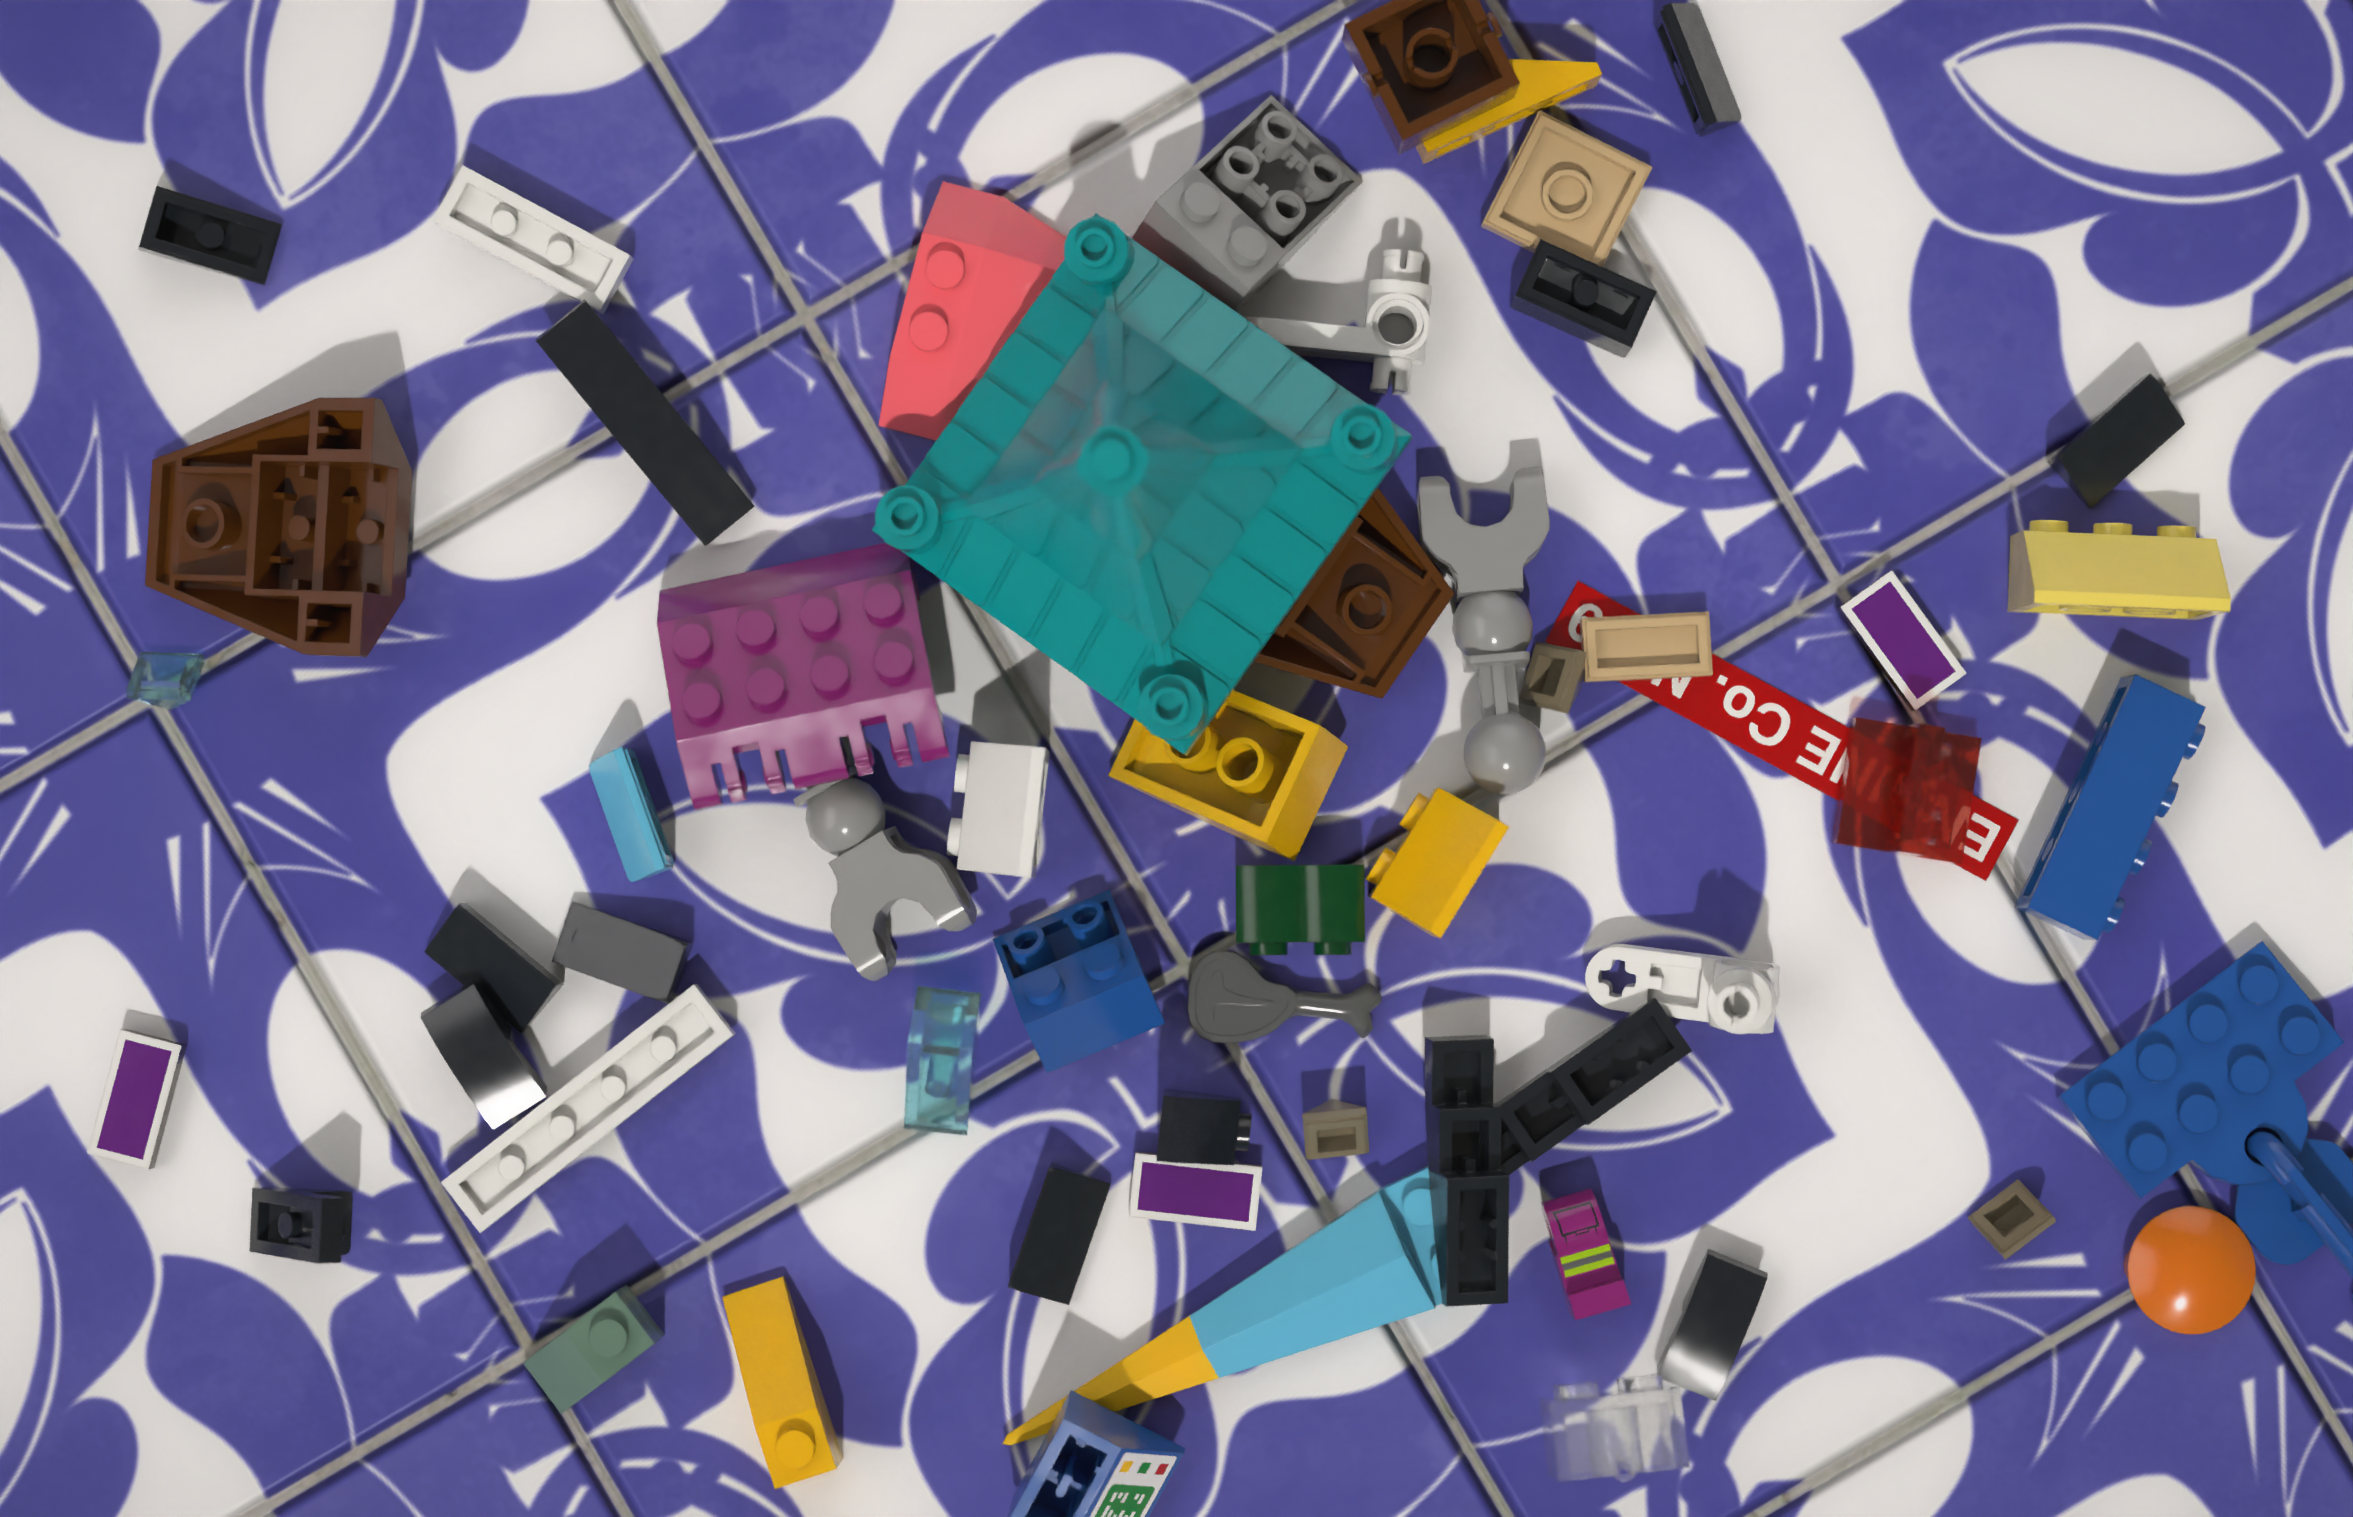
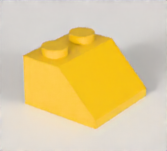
M1438 787L1433 790L1429 798L1418 792L1399 823L1400 826L1408 830L1406 836L1396 852L1384 847L1365 879L1375 885L1368 896L1369 898L1432 937L1441 938L1509 826Z

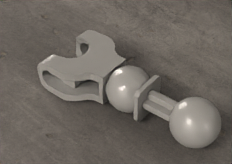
M1538 467L1521 468L1515 472L1509 488V513L1501 522L1487 527L1471 525L1456 513L1450 495L1449 483L1443 477H1421L1416 492L1419 545L1434 566L1446 573L1454 583L1456 602H1460L1453 616L1452 632L1456 645L1466 656L1463 662V672H1478L1482 719L1473 726L1467 735L1464 745L1465 765L1470 776L1478 785L1498 794H1512L1529 787L1541 774L1546 759V747L1541 732L1529 719L1520 715L1516 669L1527 667L1530 661V653L1526 649L1532 640L1534 624L1529 607L1520 597L1524 588L1523 567L1536 557L1550 529L1543 473Z
M855 765L849 767L850 778L806 787L808 791L799 795L793 801L797 807L807 804L805 819L810 837L822 850L837 856V858L828 863L837 879V894L831 907V929L860 975L871 981H879L889 975L896 964L897 953L891 942L886 921L890 907L898 899L905 898L919 902L934 918L938 926L947 931H963L973 925L976 921L977 909L957 869L949 858L933 850L915 848L907 844L895 826L884 830L886 813L881 796L870 784L855 777L858 775Z

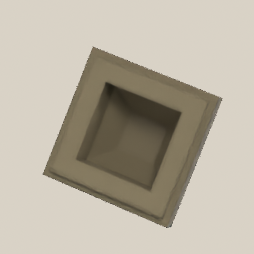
M1536 641L1519 702L1568 714L1581 690L1586 652Z
M1330 1099L1302 1114L1306 1160L1369 1153L1366 1107Z
M2019 1179L1967 1217L1970 1223L2005 1260L2056 1222L2054 1216Z

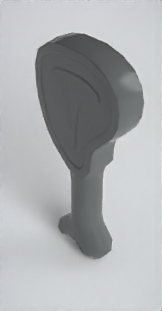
M1219 950L1212 951L1199 959L1194 967L1188 984L1187 1013L1190 1026L1200 1038L1214 1043H1241L1266 1036L1280 1027L1285 1021L1295 1016L1341 1019L1353 1026L1359 1037L1365 1038L1373 1030L1370 1013L1381 1003L1382 996L1371 983H1365L1351 993L1345 994L1298 990L1287 984L1266 980L1250 961L1242 955L1233 951Z

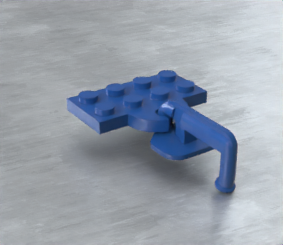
M2261 941L2056 1098L2137 1199L2143 1198L2190 1162L2209 1178L2229 1185H2237L2234 1220L2265 1259L2280 1265L2296 1264L2305 1260L2325 1245L2353 1279V1229L2350 1227V1224L2353 1223V1163L2337 1144L2330 1141L2306 1138L2308 1133L2306 1103L2294 1082L2345 1042L2264 942ZM2260 1128H2261V1129H2264V1130L2269 1131L2270 1133H2267V1132H2265V1131H2256V1132H2253V1133H2250V1132H2251L2252 1130H2254V1129H2260Z

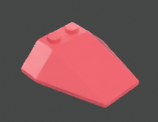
M942 182L922 232L890 353L879 427L932 441L938 439L1065 259L1064 242L1067 237L1005 197Z

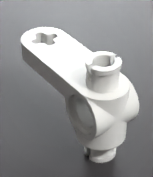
M1387 249L1383 251L1382 279L1369 281L1364 327L1265 317L1244 318L1296 355L1373 362L1370 391L1386 394L1389 376L1391 375L1394 378L1392 395L1411 394L1410 379L1412 365L1425 364L1427 337L1430 330L1429 316L1432 286L1420 282L1424 254L1408 250L1405 269H1402L1400 267L1402 249ZM1388 314H1402L1411 321L1414 328V336L1406 343L1392 344L1381 336L1378 327L1379 321Z
M1613 944L1600 950L1591 959L1586 969L1585 982L1591 997L1599 1005L1607 1009L1633 1012L1646 1002L1656 998L1668 1017L1709 1022V1025L1734 1034L1772 1033L1774 1029L1775 1011L1780 996V967L1775 964L1749 959L1628 944ZM1616 960L1625 961L1626 972L1636 975V983L1627 984L1622 994L1612 992V982L1602 979V970H1610Z

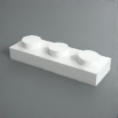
M463 165L432 220L441 228L579 302L585 299L594 310L602 314L605 313L633 261L632 256Z

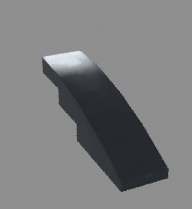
M585 299L535 339L569 383L705 547L755 507Z
M1656 998L1651 999L1496 1103L1502 1107L1501 1171L1510 1175L1525 1163L1533 1162L1580 1127L1594 1122L1692 1052V1049Z
M1487 1035L1425 1037V1109L1428 1171L1442 1304L1446 1307L1508 1303L1509 1175L1501 1171L1502 1107L1493 1103L1494 1039Z

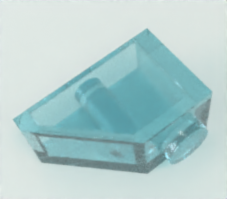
M917 986L907 1044L904 1129L967 1135L979 1037L981 993Z

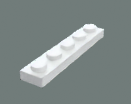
M693 984L449 1175L441 1184L479 1233L485 1231L736 1033L698 984Z

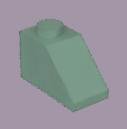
M626 1284L532 1355L523 1364L562 1414L646 1351L665 1334Z

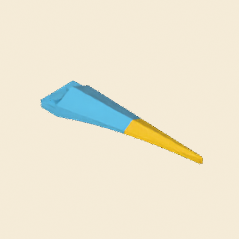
M1428 1166L1381 1187L1223 1294L1074 1390V1392L1116 1412L1435 1309V1306L1442 1304L1434 1240ZM1067 1396L1008 1433L1002 1444L1013 1445L1047 1434Z

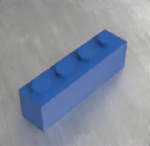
M2136 674L2120 678L2015 904V908L2084 940H2098L2102 931L2109 934L2113 930L2124 908L2125 900L2119 897V894L2128 874L2135 876L2139 873L2151 850L2152 842L2145 838L2155 816L2160 818L2165 816L2176 797L2179 784L2172 781L2177 768L2182 758L2186 760L2191 759L2202 741L2205 725L2200 724L2199 721L2206 708L2205 706Z

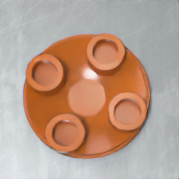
M2194 1205L2172 1208L2152 1218L2137 1234L2123 1263L2130 1291L2143 1313L2161 1327L2182 1334L2208 1333L2231 1322L2246 1306L2255 1284V1258L2251 1245L2242 1230L2225 1215L2212 1209Z

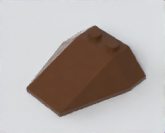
M317 398L152 459L145 586L304 655L367 657L404 601L406 591L412 469L383 401L377 398Z
M1379 488L1373 493L1254 662L1380 699L1384 698L1455 593Z

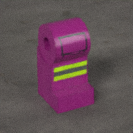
M1589 1188L1541 1202L1551 1240L1549 1245L1569 1314L1575 1320L1631 1305L1592 1189Z

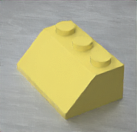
M2033 520L2030 521L2029 531L2023 530L2010 536L2007 612L2199 620L2230 612L2231 597L2217 539L2196 538V527L2158 526L2157 536L2132 535V524L2095 523L2093 524V533L2068 532L2069 522Z

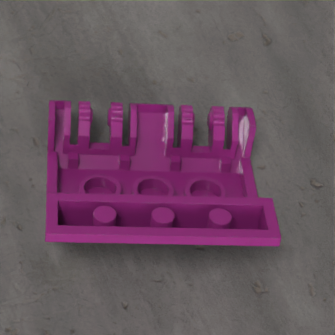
M887 543L659 590L657 628L676 743L695 810L723 805L722 789L715 765L717 763H721L731 802L747 800V779L745 772L741 769L738 753L756 749L760 751L765 783L772 794L786 792L787 790L779 750L783 749L785 750L795 789L850 778L848 760L842 737L845 736L849 737L858 775L872 774L875 763L871 744L868 743L864 727L884 722L888 724L891 737V752L899 768L913 765L912 752L905 725L911 722L913 723L922 763L950 757L943 716L935 695L918 605L920 595L912 558L901 550Z

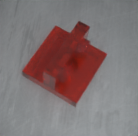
M1858 717L1851 718L1832 844L1962 864L1982 738L1945 732V727L1921 723L1906 726Z

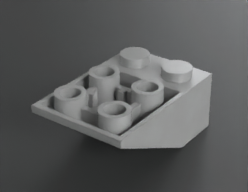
M1270 95L1155 201L1132 239L1212 296L1238 312L1262 290L1353 194L1363 180Z

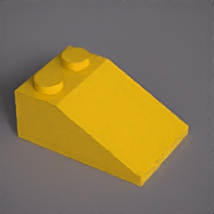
M1233 690L1187 755L1178 751L1162 738L1151 734L1143 724L1135 719L1108 776L1240 839L1295 862L1348 746L1321 725Z

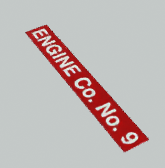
M1577 581L1545 642L1581 650V618L1640 614ZM1712 654V676L1618 681L1984 881L1989 877L2019 821L2015 817Z

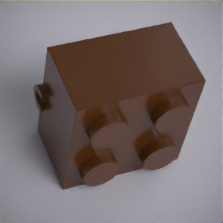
M1392 0L1344 24L1342 41L1399 155L1514 99L1520 85L1498 40L1502 36L1501 27L1492 11L1485 13L1479 0ZM1488 21L1490 22V24H1491V26H1492V28H1493V31L1491 30Z

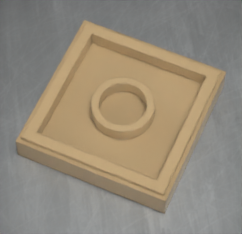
M1539 110L1481 227L1532 253L1535 252L1541 239L1603 267L1653 167Z

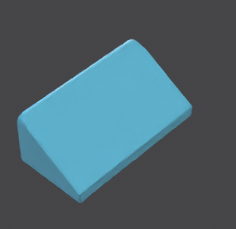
M620 747L591 762L589 771L630 882H637L673 869L675 862L635 751Z

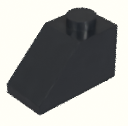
M1164 1089L1156 1161L1234 1165L1235 1150L1248 1152L1252 1114L1240 1112L1241 1099L1239 1097Z

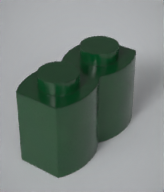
M1236 865V943H1249V955H1288V942H1313V955H1351L1352 942H1365L1364 865Z

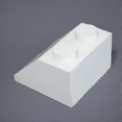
M971 741L970 755L958 754L954 792L965 793L963 817H951L947 842V855L958 857V870L1036 878L1050 752L1046 748Z

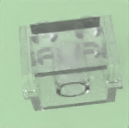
M1655 1374L1617 1378L1618 1390L1598 1392L1597 1382L1591 1383V1381L1553 1385L1554 1397L1539 1399L1548 1475L1558 1482L1614 1476L1620 1481H1629L1635 1477L1636 1473L1690 1467L1680 1388L1663 1385L1662 1375ZM1621 1470H1626V1472H1628V1473H1627V1474H1620L1619 1472H1620Z

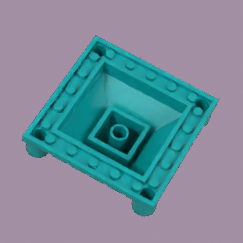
M1095 213L1093 217L1078 222L1069 231L1064 242L1065 259L907 483L889 490L880 499L875 510V526L872 531L881 536L888 545L901 550L1143 724L1151 734L1162 738L1178 751L1187 755L1413 439V436L1391 421L1381 409L1366 404L1127 236L1115 222L1102 218Z

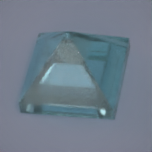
M140 652L126 688L127 698L168 710L191 701L205 663L204 654Z

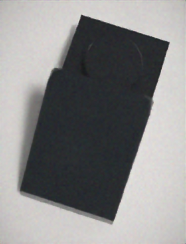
M252 1188L249 1252L318 1264L341 1263V1255L349 1253L351 1247L352 1193L343 1190Z

